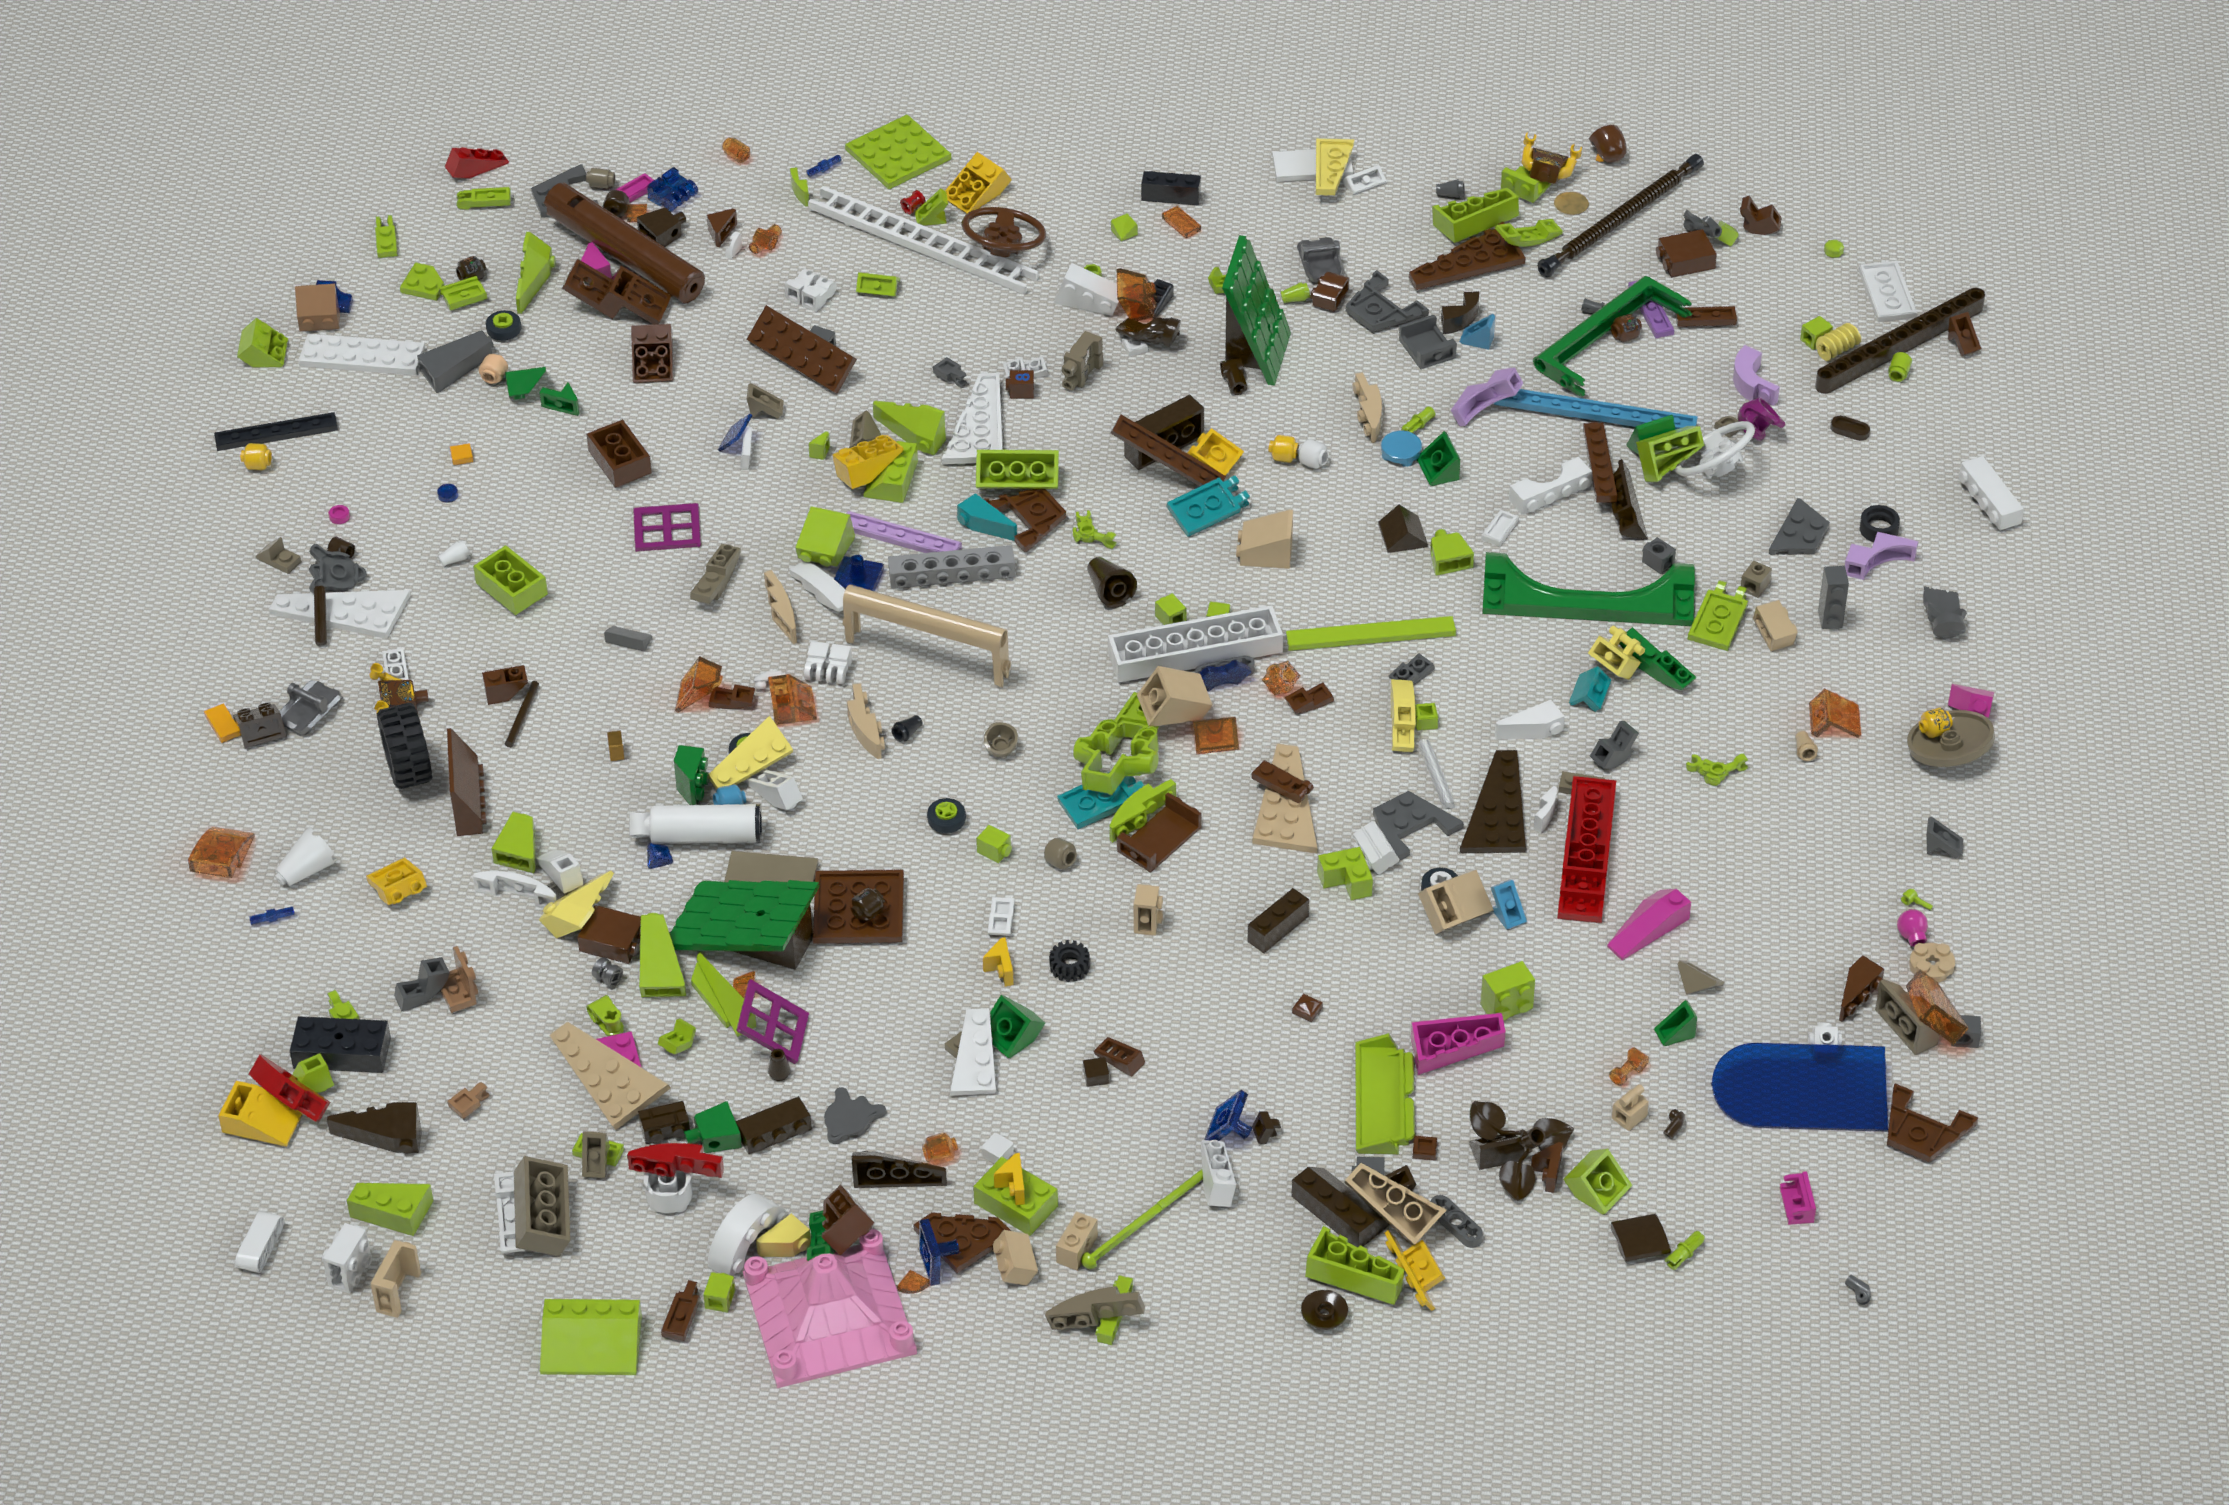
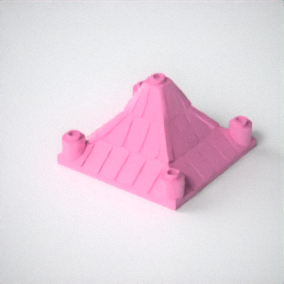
M871 1229L868 1234L859 1238L860 1244L849 1247L842 1255L835 1251V1254H821L809 1261L806 1260L807 1257L774 1266H768L766 1260L758 1256L751 1257L745 1262L743 1277L777 1388L917 1354V1348L913 1339V1327L907 1322L883 1249V1237L878 1230Z

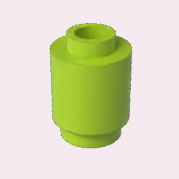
M1898 352L1893 355L1888 368L1891 380L1901 382L1907 377L1912 364V358L1907 353Z

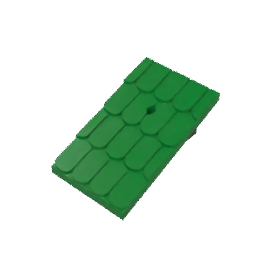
M1239 235L1222 286L1226 295L1225 360L1241 358L1243 367L1260 369L1267 384L1275 386L1291 331L1284 311L1278 305L1274 290L1269 287L1261 261H1257L1251 241L1247 240L1246 236Z
M729 880L728 882L702 881L695 887L692 897L687 901L685 909L677 918L672 931L669 932L674 950L732 951L796 970L813 940L810 903L819 889V882L788 880V882L766 880L761 882Z

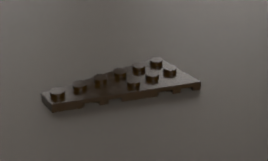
M1517 750L1495 751L1462 840L1459 854L1525 853L1526 843Z

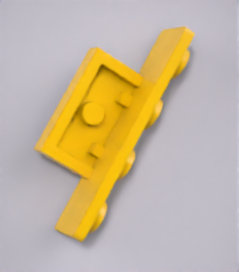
M1387 1230L1384 1232L1388 1239L1385 1243L1393 1254L1396 1253L1398 1257L1395 1259L1397 1265L1408 1274L1405 1279L1412 1289L1415 1288L1418 1292L1415 1294L1417 1301L1422 1307L1426 1305L1433 1311L1436 1308L1426 1291L1446 1278L1430 1249L1421 1240L1406 1251H1403L1396 1237Z

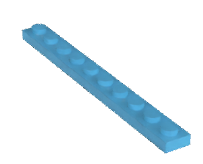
M1519 389L1515 396L1507 397L1494 403V405L1633 427L1673 415L1676 430L1685 426H1696L1698 416Z

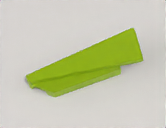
M699 953L691 978V985L725 1028L731 1026L738 1037L742 1035L736 1029L744 998ZM750 1013L747 1024L751 1029L757 1027L756 1015Z

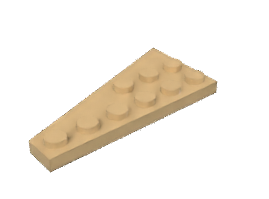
M1277 743L1272 764L1304 781L1298 746ZM1266 787L1252 844L1317 854V843L1307 794H1305V799L1301 803H1296Z
M566 1022L549 1035L615 1130L637 1115L638 1111L645 1109L671 1089L664 1081L569 1022Z

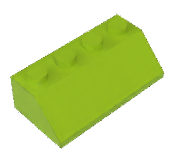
M977 450L976 488L1058 489L1059 450Z

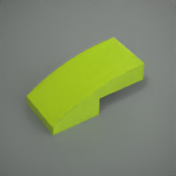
M790 168L793 192L797 199L805 207H808L809 192L807 179L799 180L798 168Z

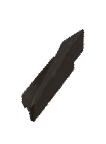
M1621 459L1618 461L1619 468L1613 474L1617 492V502H1611L1613 515L1617 520L1620 519L1619 532L1622 536L1647 540L1648 536L1630 471Z

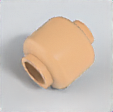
M489 354L481 363L479 374L487 383H499L508 370V364L501 355Z

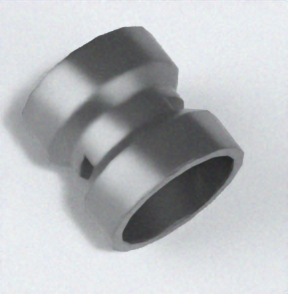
M602 957L594 964L592 976L598 980H603L607 986L614 987L621 980L623 969L618 965H612L610 960Z

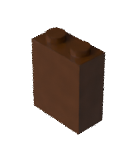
M1703 229L1662 237L1658 240L1656 255L1662 260L1664 270L1668 271L1671 278L1707 271L1716 267L1717 253Z
M594 905L593 908L595 910L582 927L577 937L579 952L629 964L632 957L636 956L639 950L641 916Z

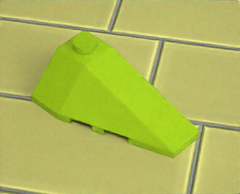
M526 232L523 243L524 261H521L520 264L521 278H518L516 292L517 314H522L549 278L552 267L556 265V257L552 256V248L531 232Z
M873 402V418L904 441L916 443L917 450L934 456L945 443V411L923 404L915 407L910 403H905L903 406L897 405L895 402Z

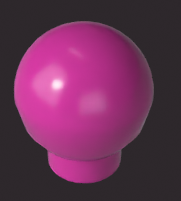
M1916 909L1904 911L1897 920V929L1901 936L1908 939L1911 947L1918 943H1926L1925 933L1928 929L1926 916Z

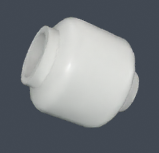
M1308 439L1300 444L1297 450L1299 461L1315 469L1324 466L1329 458L1326 445L1312 439Z

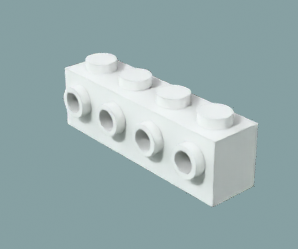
M1981 456L1962 462L1958 474L1959 480L1967 487L1970 495L1977 500L1980 508L1989 516L1990 521L1999 530L2021 524L2024 508L1987 460Z

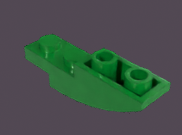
M1633 627L1627 631V636L1638 640L1640 645L1645 648V652L1642 655L1636 652L1632 654L1633 657L1641 662L1638 666L1640 670L1664 685L1681 691L1696 680V676L1667 650L1661 653ZM1623 642L1619 643L1623 649L1626 648L1627 645Z

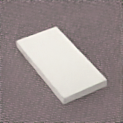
M1316 149L1273 152L1272 157L1277 182L1316 180ZM1351 157L1348 160L1342 178L1353 174Z
M1897 261L1859 265L1858 271L1878 322L1917 317L1916 308Z

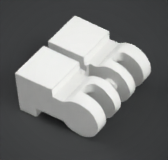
M803 269L794 280L789 279L785 282V298L799 305L802 303L803 307L817 312L826 303V300L834 295L837 284L831 280L828 281L823 276L820 277L818 274L812 273L808 269Z
M811 641L804 669V679L811 680L812 676L816 675V681H822L825 668L828 667L826 670V682L832 683L833 679L837 677V684H844L848 667L852 663L851 646L832 644L830 651L829 643Z

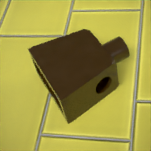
M661 208L637 217L638 230L664 247L681 237V224L686 222V216L682 211L673 215L667 208Z

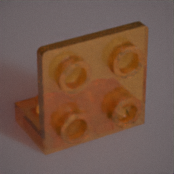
M1825 688L1809 702L1812 735L1819 737L1830 726H1834L1856 738L1861 736L1859 705Z

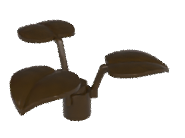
M1474 1101L1470 1107V1122L1474 1132L1480 1138L1491 1141L1496 1138L1497 1133L1500 1135L1521 1136V1145L1526 1148V1151L1520 1157L1518 1163L1512 1160L1507 1161L1501 1166L1499 1171V1180L1502 1187L1517 1201L1525 1198L1531 1192L1535 1183L1533 1167L1528 1164H1522L1528 1154L1536 1147H1539L1542 1151L1558 1142L1563 1143L1564 1150L1574 1131L1572 1126L1553 1118L1539 1119L1528 1131L1524 1129L1520 1131H1504L1501 1128L1506 1124V1116L1500 1106L1492 1102Z

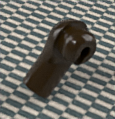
M1673 1109L1669 1113L1671 1122L1663 1132L1670 1139H1673L1679 1132L1685 1120V1114L1677 1109Z

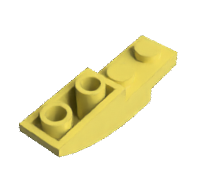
M1391 679L1392 751H1414V729L1416 725L1413 682L1409 680Z

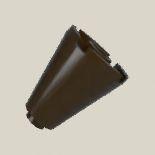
M1102 557L1093 558L1089 562L1087 571L1103 604L1107 607L1117 608L1125 605V601L1129 598H1133L1137 590V580L1130 571Z

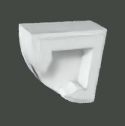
M736 231L730 237L732 240L730 247L726 248L725 255L729 259H732L742 248L741 233Z
M1132 338L1122 339V344L1129 357L1148 352V346L1144 342L1133 341Z

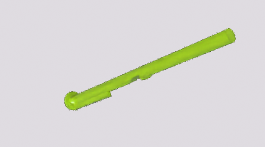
M1203 1170L1198 1171L1166 1197L1159 1200L1153 1207L1097 1248L1092 1254L1085 1252L1081 1257L1082 1265L1087 1269L1095 1268L1098 1259L1202 1181Z

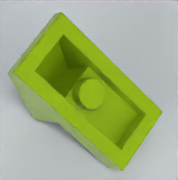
M940 188L915 211L916 223L923 226L947 223L944 211L948 205L946 191Z

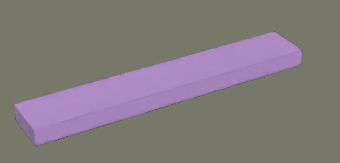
M851 511L846 513L850 514L854 532L858 535L923 553L961 550L962 542Z

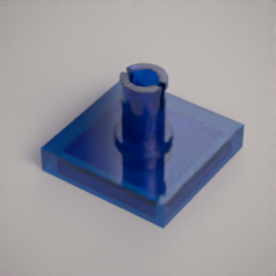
M857 554L851 557L844 556L834 580L845 590L848 585H854L875 592L884 571V564L864 560L861 555Z
M1241 1089L1216 1107L1204 1140L1220 1141L1232 1131L1241 1136L1242 1139L1250 1135L1252 1127L1240 1120L1248 1097L1246 1092Z
M929 1219L919 1220L918 1250L930 1285L940 1284L941 1257L959 1254V1246L956 1239L937 1243Z

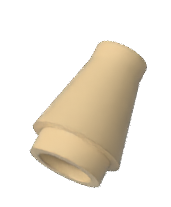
M1800 731L1795 736L1797 756L1803 761H1811L1817 756L1818 747L1808 736L1807 732Z

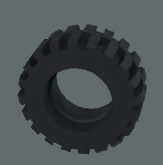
M404 703L380 709L377 713L379 732L395 787L404 789L430 782L433 778L431 762L415 705Z

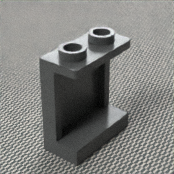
M1435 315L1427 316L1399 327V341L1420 370L1456 358L1457 343L1454 339L1447 340L1436 325L1437 317Z

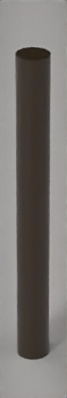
M537 681L531 682L505 741V746L509 748L513 747L539 687Z

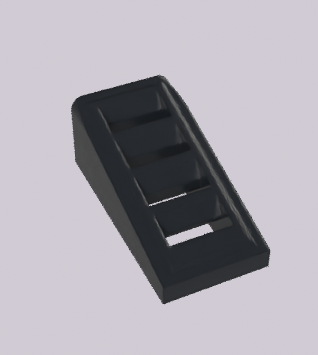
M1157 279L1141 303L1138 313L1155 319L1174 296V285Z

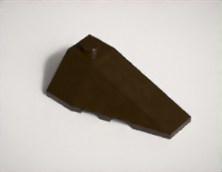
M417 1102L387 1103L385 1108L375 1109L373 1106L368 1107L366 1112L356 1113L349 1111L327 1116L328 1129L331 1135L395 1153H419L422 1128Z
M877 1151L852 1153L854 1188L947 1186V1173L944 1167Z

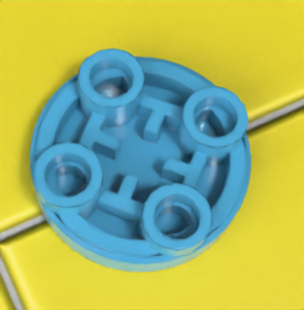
M1408 431L1391 432L1381 442L1382 458L1386 461L1400 463L1405 467L1411 466L1422 451L1420 438Z

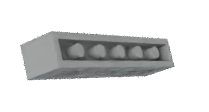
M1012 545L888 556L891 589L1015 577V560Z

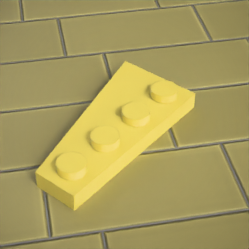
M1316 138V195L1336 194L1353 150L1355 139Z
M769 716L708 774V778L716 790L722 786L737 785L793 753V748Z

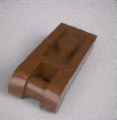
M1266 760L1252 772L1251 779L1296 803H1301L1305 799V794H1309L1314 789L1310 781H1303Z

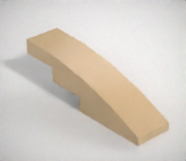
M772 570L764 573L765 588L768 591V602L771 606L772 620L788 639L795 644L797 643L796 626L789 597Z

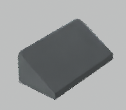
M612 626L604 632L606 643L645 651L652 639L650 634Z

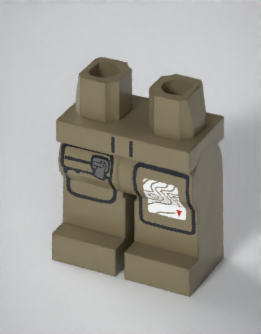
M1084 331L1070 349V353H1065L1064 365L1062 366V373L1065 375V379L1062 381V387L1071 391L1076 386L1083 388L1094 368L1101 369L1103 366L1102 337Z

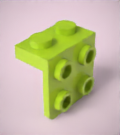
M1520 166L1516 171L1505 167L1501 173V189L1509 188L1520 198L1532 203L1552 184L1530 178L1529 171L1524 166Z

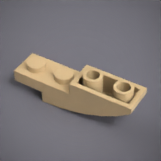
M1363 372L1356 373L1355 382L1352 383L1354 394H1358L1360 410L1357 411V418L1363 424L1365 436L1369 437L1371 443H1376L1381 429L1382 401L1377 384H1368Z
M861 683L852 684L853 700L847 701L850 726L861 745L876 759H882L881 750L885 749L884 738L879 737V734H882L881 722H876L875 713H870L869 707H865V704H868L866 691L862 692Z

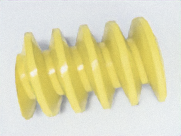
M1845 323L1817 339V352L1823 360L1829 361L1831 358L1842 354L1843 351H1848L1849 348L1859 345L1861 343V335L1854 325Z

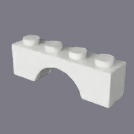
M1576 457L1561 464V475L1552 482L1538 483L1526 478L1510 485L1509 501L1524 515L1590 487L1592 471L1579 457Z

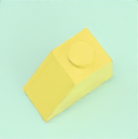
M791 1213L756 1239L757 1254L760 1257H794L809 1247L811 1242L810 1229Z

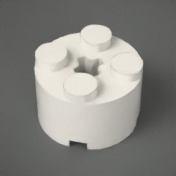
M676 1170L674 1177L659 1176L646 1172L644 1174L646 1200L653 1212L681 1213L687 1209V1205L693 1196L690 1173Z

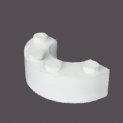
M751 1194L743 1198L731 1209L719 1226L709 1250L708 1267L718 1273H726L731 1276L739 1273L744 1267L747 1250L756 1239L758 1233L765 1228L770 1230L788 1216L786 1210L760 1194Z

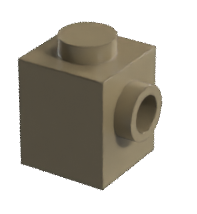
M1753 561L1742 575L1741 587L1747 588L1746 593L1759 598L1771 582L1772 568Z

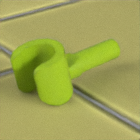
M1914 889L1905 891L1901 898V902L1907 906L1915 902L1929 910L1933 907V905L1919 898Z

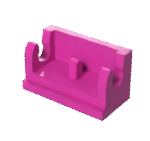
M1807 1171L1785 1175L1784 1181H1793L1781 1183L1779 1187L1788 1225L1814 1223L1816 1206Z

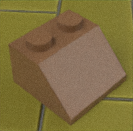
M335 284L295 286L296 311L300 332L339 329L340 311Z

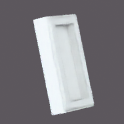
M745 427L743 431L740 465L742 470H748L752 427Z
M1500 509L1483 532L1481 540L1500 547L1519 522V516Z

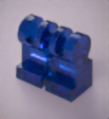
M672 167L662 174L661 177L647 185L648 200L658 206L662 205L672 212L677 209V206H681L684 201H688L691 197L695 196L698 193V187L694 181L687 180L679 174L678 169Z

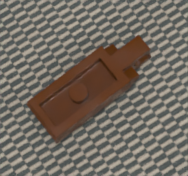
M688 1280L684 1292L679 1291L675 1294L661 1330L662 1337L685 1341L699 1305L700 1296L697 1295V1282Z

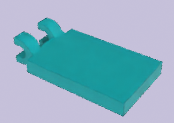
M1236 475L1224 482L1219 477L1168 501L1166 507L1186 536L1189 537L1240 513L1241 508L1249 505L1248 499H1250V495L1246 490L1235 497L1232 495L1231 492L1239 489L1237 486L1239 479Z
M1125 776L1113 795L1083 790V786L1080 785L1058 795L1057 799L1078 830L1116 813L1133 793L1145 785L1142 781L1136 783L1133 776Z

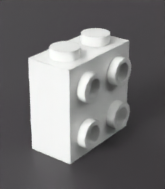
M344 1223L341 1230L335 1233L331 1246L324 1251L322 1256L329 1287L350 1294L354 1286L359 1284L363 1271L372 1262L366 1229L358 1225L353 1226Z

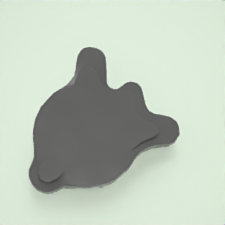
M313 544L309 550L310 554L318 562V564H312L309 568V572L314 578L309 587L312 593H314L315 586H324L325 590L333 592H345L351 589L357 582L363 581L367 575L366 570L357 563H354L349 558L350 555L338 551L329 552L318 544Z
M837 1088L835 1090V1101L827 1108L824 1115L828 1141L832 1144H839L844 1140H848V1136L858 1135L860 1137L867 1131L874 1120L886 1115V1107L882 1104H870L865 1096H859L857 1099L851 1100L846 1088Z

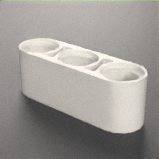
M263 1211L257 1213L237 1252L235 1259L236 1268L257 1273L263 1270L282 1232L284 1225L283 1216Z

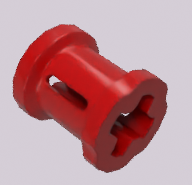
M918 190L912 192V195L908 198L900 200L902 210L909 215L914 212V209L919 206L921 207L926 202L924 195Z

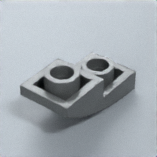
M1418 653L1408 664L1402 662L1389 675V678L1409 680L1414 685L1435 669V666L1431 661Z

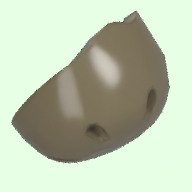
M993 723L984 734V746L988 753L995 757H1007L1015 750L1018 743L1017 730L1007 723Z

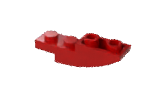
M259 1054L249 1072V1075L275 1098L291 1109L300 1111L315 1122H320L331 1103L299 1082L297 1077L262 1054Z
M656 1144L628 1151L627 1154L629 1170L674 1177L676 1170L685 1173H696L722 1178L724 1173L723 1156L703 1153V1145Z

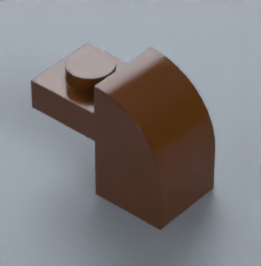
M1750 195L1742 198L1740 213L1744 217L1743 227L1745 230L1759 235H1768L1780 231L1782 217L1773 204L1758 209Z

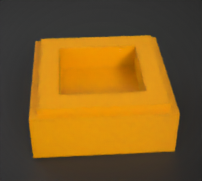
M470 443L450 446L453 465L473 462Z

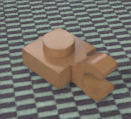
M479 1082L470 1091L466 1088L462 1089L447 1101L448 1106L462 1119L466 1118L481 1106L480 1101L488 1098L489 1093L485 1091L487 1086Z

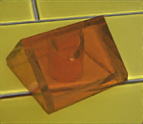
M1235 716L1190 721L1196 755L1239 750Z

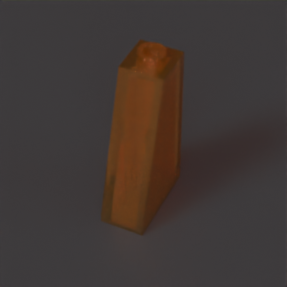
M1920 969L1906 985L1917 1016L1921 1022L1954 1045L1969 1028L1939 983Z

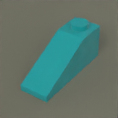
M976 493L957 505V519L960 524L965 525L972 531L1015 541L1014 536L1017 535V524Z

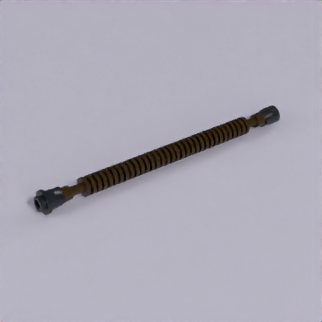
M1693 154L1679 166L1677 171L1670 170L1562 247L1561 253H1556L1546 259L1539 260L1537 264L1539 273L1545 277H1551L1554 271L1564 263L1566 258L1573 259L1641 209L1679 184L1682 176H1687L1703 167V158L1699 154Z

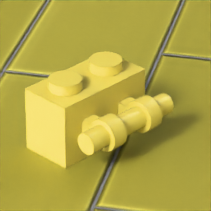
M1612 626L1609 629V633L1613 635L1612 638L1608 639L1599 636L1588 654L1617 676L1630 680L1641 663L1632 654L1636 652L1642 655L1645 652V648L1640 645L1638 640L1627 636V632L1622 628L1618 629ZM1620 642L1627 645L1625 649L1619 646Z

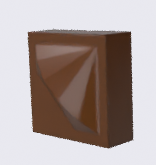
M1303 993L1293 1006L1292 1014L1312 1022L1323 1008V1002Z

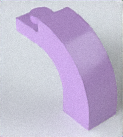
M1744 345L1735 358L1733 373L1735 388L1749 401L1762 398L1768 404L1774 406L1778 402L1780 387L1756 375L1761 366L1762 353Z

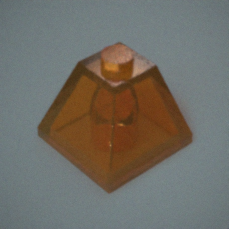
M699 656L681 680L675 711L679 713L710 694L715 687H719L723 679L721 675L722 666Z

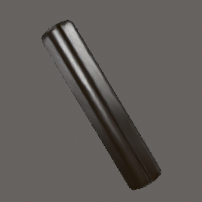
M324 586L314 587L316 645H326L327 643L326 592Z

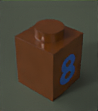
M1010 370V378H1006V391H1010V399H1034V370Z

